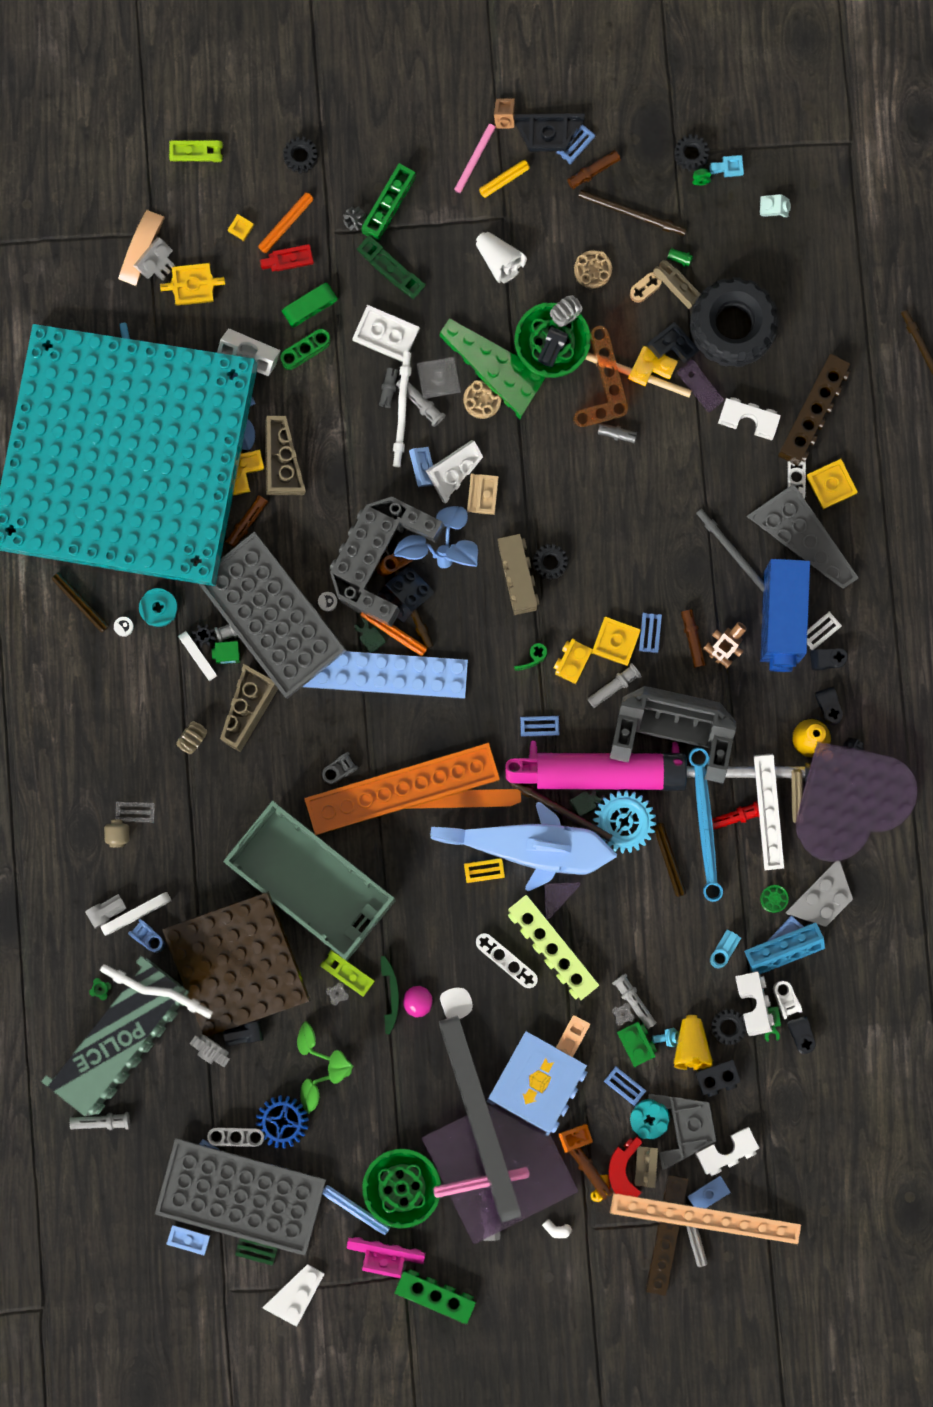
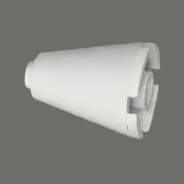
M483 232L476 239L477 248L499 283L500 281L502 283L510 281L519 273L517 269L520 266L524 267L527 261L526 256L492 233Z

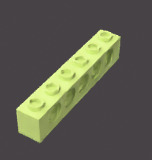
M527 895L508 909L510 912L508 917L514 924L519 923L522 927L520 932L526 939L529 937L534 942L533 948L538 954L541 952L546 957L545 963L550 969H556L559 973L556 976L563 985L565 983L571 988L569 993L575 1000L577 998L580 1000L584 999L599 986ZM529 913L533 916L531 924H525L522 921L524 914ZM541 928L545 931L543 939L535 937L534 932L536 929ZM548 944H555L558 948L557 953L549 954L546 950ZM561 959L569 961L570 966L568 969L563 970L559 967ZM573 974H579L582 977V982L579 985L571 982Z

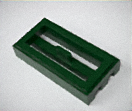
M240 1238L235 1256L273 1266L278 1248ZM243 1241L273 1249V1252L270 1253L242 1244ZM241 1249L269 1256L271 1260L241 1253Z

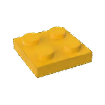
M841 459L806 475L823 510L858 493Z
M604 617L592 654L628 666L640 629Z

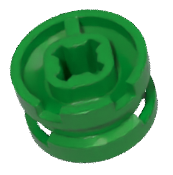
M771 885L762 891L760 896L761 905L768 912H780L788 904V894L783 887Z

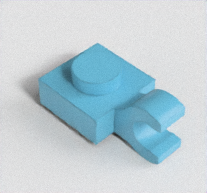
M742 155L723 157L722 163H711V166H709L711 174L724 172V177L743 176Z

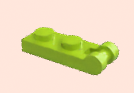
M170 141L169 160L222 162L223 155L221 154V149L223 148V142ZM208 148L213 149V154H208Z
M330 950L327 954L329 955L325 962L322 961L319 966L364 997L375 981ZM336 960L339 965L336 969H333L331 965Z

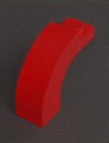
M637 1137L634 1139L629 1138L624 1144L626 1148L624 1151L617 1147L610 1158L608 1175L610 1185L615 1194L638 1197L641 1194L629 1182L626 1176L627 1161L642 1144V1141Z

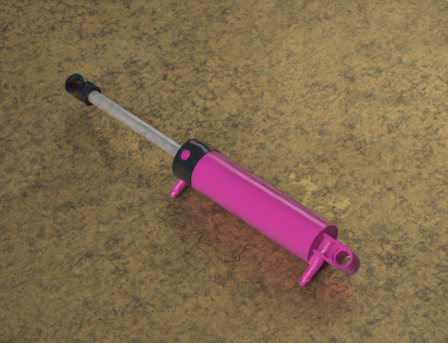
M531 741L529 758H513L506 762L505 776L510 783H537V789L685 791L687 777H695L694 766H687L686 754L679 753V746L676 741L672 743V753H631L629 763L610 759L611 753H537L536 741ZM821 759L816 763H804V767H775L776 778H791V771L793 769H801L804 782L814 781L816 784L824 786L831 782L833 764L826 759ZM728 766L725 778H756L755 766Z

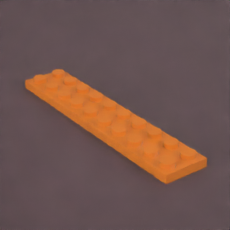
M489 743L304 799L315 835H319L499 781L500 778Z

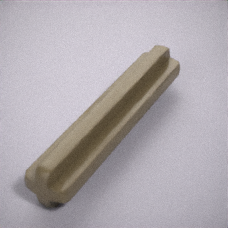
M793 769L791 771L792 819L795 823H801L803 821L802 770Z

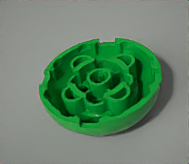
M542 303L534 306L522 316L515 331V348L521 362L533 373L549 378L562 377L575 371L586 359L590 348L589 327L581 314L571 323L559 327L552 320L550 311L557 303ZM549 326H555L557 329L568 333L570 341L568 345L560 350L553 367L545 366L538 361L539 355L546 343L545 339L549 332ZM541 339L543 344L541 346L536 345L535 340Z
M395 1149L385 1152L371 1163L363 1180V1197L368 1210L378 1221L390 1227L408 1228L422 1223L434 1212L440 1197H435L434 1187L440 1186L441 1183L436 1168L425 1156L413 1150ZM398 1170L404 1172V1177L401 1179L396 1177V1171ZM413 1182L420 1184L418 1190L412 1189L411 1184ZM399 1185H405V1191H399ZM386 1186L392 1187L393 1191L391 1194L384 1192ZM401 1198L408 1199L406 1206L400 1204Z

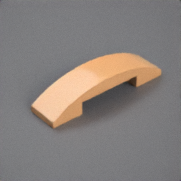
M146 210L127 251L119 280L137 286L141 273L133 265L153 243L156 234L158 235L164 216Z
M573 1015L556 1048L573 1057L590 1023Z

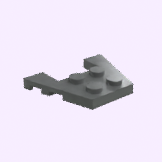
M648 1094L649 1099L655 1100V1102L660 1104L662 1103L667 1109H672L679 1149L659 1152L662 1170L717 1141L710 1102Z

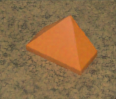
M587 1124L558 1133L565 1153L593 1142Z

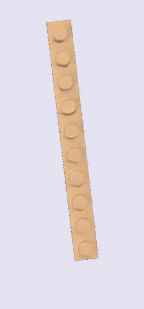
M614 1193L610 1213L794 1244H798L801 1225L796 1223Z

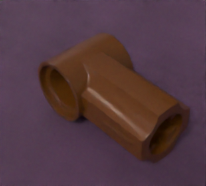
M394 553L379 561L376 571L379 575L386 577L414 560L394 556Z

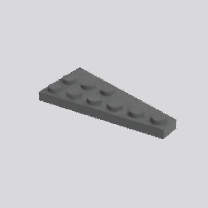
M792 484L746 516L805 561H810V565L842 589L859 578L795 484Z

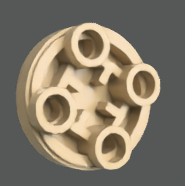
M587 251L577 258L574 274L582 286L597 289L609 281L612 274V264L604 252Z
M477 380L466 389L464 393V406L473 417L486 419L498 412L501 406V397L495 394L482 380Z

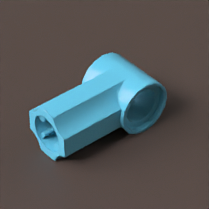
M726 930L710 956L711 965L715 968L724 967L728 963L741 937L732 931ZM721 954L724 957V963H716L714 960L715 955Z

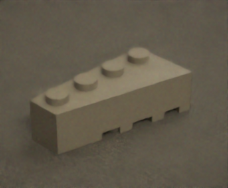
M266 416V495H304L306 490L286 416Z
M520 534L499 538L498 546L514 615L536 611L537 605L540 604L538 595L534 594L533 590L535 586L533 575L530 576L528 569L531 568L530 559L525 556L524 552L527 549L525 538L521 539Z
M243 664L235 696L232 699L230 712L227 715L220 738L225 744L239 752L242 751L278 690L270 678Z

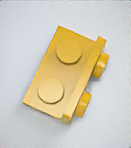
M573 638L571 642L566 641L562 650L565 654L562 659L558 658L554 669H556L555 675L576 684L593 649L576 642Z

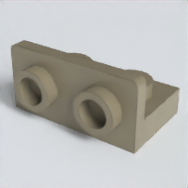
M637 1148L636 1186L655 1188L658 1148Z

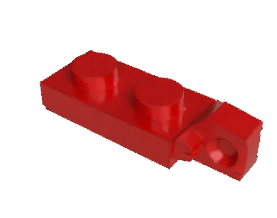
M310 244L273 251L272 254H269V258L261 259L260 264L262 270L271 268L272 271H282L312 265L314 261Z

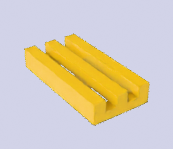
M502 858L464 864L467 883L505 878ZM499 863V867L469 871L468 868ZM500 871V874L470 878V875Z

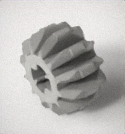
M570 295L553 307L550 311V316L559 327L571 323L579 316L583 308L580 301L573 295Z

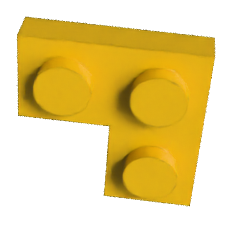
M643 346L628 379L646 386L652 372L670 380L678 361L666 355L658 359L648 347Z
M260 450L240 455L233 496L250 492L246 473L264 469Z

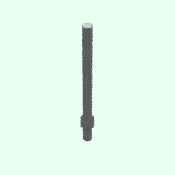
M701 508L696 514L705 523V528L716 536L754 583L764 592V581L720 531L715 520H711Z

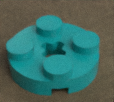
M161 588L151 589L140 600L139 612L142 619L148 625L163 627L170 624L176 618L178 611L177 601L168 591ZM156 603L164 606L160 613L156 610L153 611Z
M646 1099L636 1104L631 1113L630 1123L640 1138L655 1139L666 1132L670 1116L667 1108L662 1103ZM646 1115H650V1117L655 1118V1120H653V1123L645 1121V1119L647 1118Z

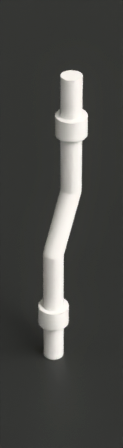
M404 352L403 364L400 367L399 374L401 375L397 436L396 443L393 445V451L395 452L394 467H401L402 453L405 448L403 440L406 423L408 378L411 376L410 352Z
M105 964L100 970L114 978L113 980L121 984L122 982L142 994L168 996L187 1006L188 1010L194 1013L196 1011L207 1018H210L213 1011L200 1005L199 1001L191 1000L172 989L144 986L125 976L126 973L120 970L116 971Z

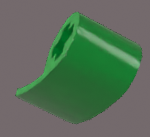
M541 643L534 644L530 649V658L533 662L514 666L515 671L531 668L544 661L547 656L546 647ZM535 649H538V651L542 650L541 657L538 655L534 656Z

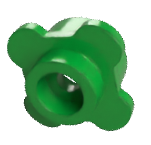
M707 169L696 170L693 173V185L703 186L711 181V172H708Z
M99 978L94 979L92 989L89 990V994L99 997L100 1000H106L108 990L112 987L109 982H102Z

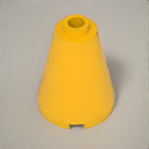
M808 719L796 726L792 741L794 748L805 757L814 758L826 752L831 742V735L824 723L819 720Z
M687 1015L681 1023L674 1067L682 1070H687V1067H692L694 1070L710 1068L713 1061L702 1020L697 1018V1015Z

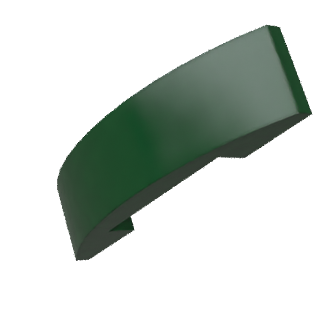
M370 235L356 249L377 271L410 298L414 299L426 286L419 278L407 271L390 256Z
M381 956L382 976H390L392 1014L384 1015L385 1034H390L398 1015L399 991L390 963L385 956Z

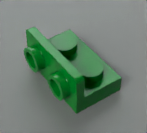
M636 1022L617 1032L634 1067L656 1057L654 1053L657 1050L652 1041L648 1042L646 1038L648 1032L644 1024L640 1025L639 1022Z

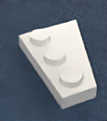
M473 440L426 470L443 503H447L450 499L449 496L454 490L459 488L461 481L472 472L483 458Z
M307 1264L263 1309L297 1327L325 1273Z

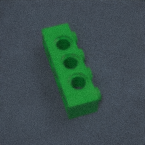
M400 163L397 165L361 227L364 235H370L375 241H380L416 179L414 171Z
M409 1269L408 1272L403 1271L395 1294L467 1325L476 1303L473 1300L474 1296L465 1292L460 1295L455 1292V1288L446 1284L444 1287L437 1285V1280L430 1277L423 1279L419 1277L420 1273ZM420 1282L423 1285L424 1289L421 1293L413 1291L412 1286L414 1283ZM434 1290H438L442 1294L441 1299L438 1301H434L430 1297L431 1292ZM451 1298H457L460 1302V1305L455 1309L448 1305Z

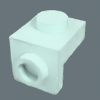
M781 194L761 196V216L781 215L784 218L789 217L791 204L788 198Z

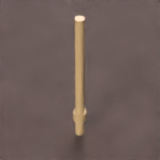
M588 352L586 360L597 363L596 366L602 368L605 366L630 375L632 368L610 361L602 355L597 356ZM650 376L648 383L690 397L692 391L654 376Z

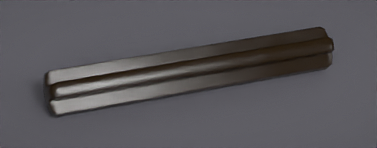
M59 572L52 577L55 584L100 632L106 631L109 625Z
M658 823L653 828L677 897L686 894V890L664 824Z

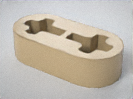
M654 272L647 274L631 288V299L637 303L644 301L660 288L662 280H658ZM649 278H656L657 285L655 286L654 284H651L649 287H647V285L650 282ZM643 288L645 289L642 292V297H640L639 295L634 296L636 289L638 291H640Z

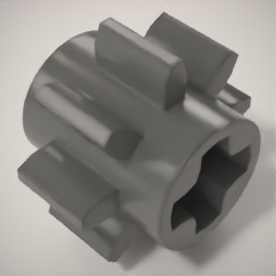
M353 207L346 210L347 213L343 214L344 224L350 230L356 228L358 231L366 220V214L359 207L355 209Z

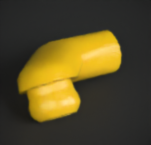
M600 1175L610 1188L609 1175ZM596 1189L591 1192V1199L593 1201L600 1202L603 1200Z

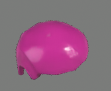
M422 986L409 988L404 995V1009L413 1017L425 1016L432 1007V995L429 990Z

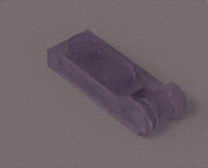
M691 359L687 362L688 365L684 368H679L677 373L689 389L692 390V393L707 412L710 413L722 404L724 399L698 368L695 361ZM693 371L695 376L690 379L688 373Z

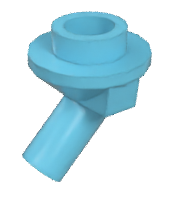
M675 1028L666 1029L665 1034L652 1036L651 1040L653 1044L666 1042L667 1046L675 1047L678 1043L679 1032Z

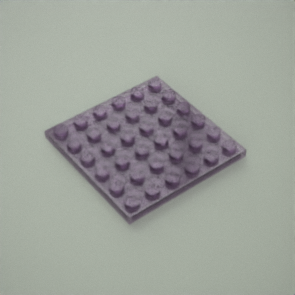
M496 1103L494 1105L489 1104L487 1107L507 1170L527 1167L529 1177L511 1182L520 1208L521 1217L506 1222H501L490 1186L450 1195L473 1245L578 1192L551 1135H545L546 1131ZM468 1116L422 1137L444 1185L486 1176Z

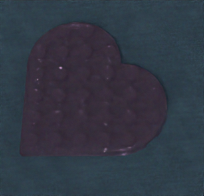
M817 741L796 820L797 835L806 851L823 861L836 862L845 860L856 854L865 845L871 831L883 832L899 826L911 814L916 803L917 783L913 773L904 763L896 758Z

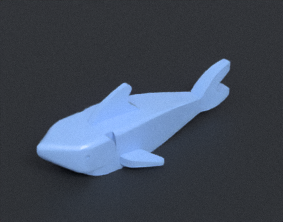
M541 802L536 803L541 824L510 825L468 830L431 827L430 834L431 839L439 842L466 845L505 860L536 869L525 887L527 891L548 883L553 878L555 872L586 875L617 857V854L595 832L583 828L561 826L558 816Z

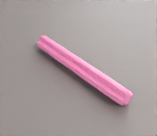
M523 1167L508 1171L511 1182L528 1178V1168ZM487 1176L435 1186L434 1195L438 1198L489 1186Z

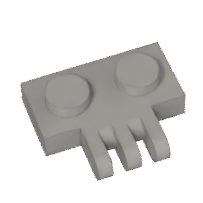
M157 237L133 266L147 279L155 273L161 280H164L166 277L161 271L167 275L170 273L166 265L171 269L175 267L167 258L173 250L161 238Z

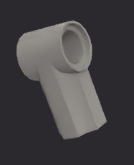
M117 894L104 903L91 907L85 913L96 929L110 921V918L127 909L120 895Z

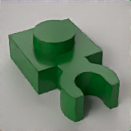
M779 1007L768 1008V1013L773 1015L774 1025L771 1026L772 1032L765 1033V1039L769 1042V1035L775 1034L777 1041H779L780 1034L775 1028L781 1027Z

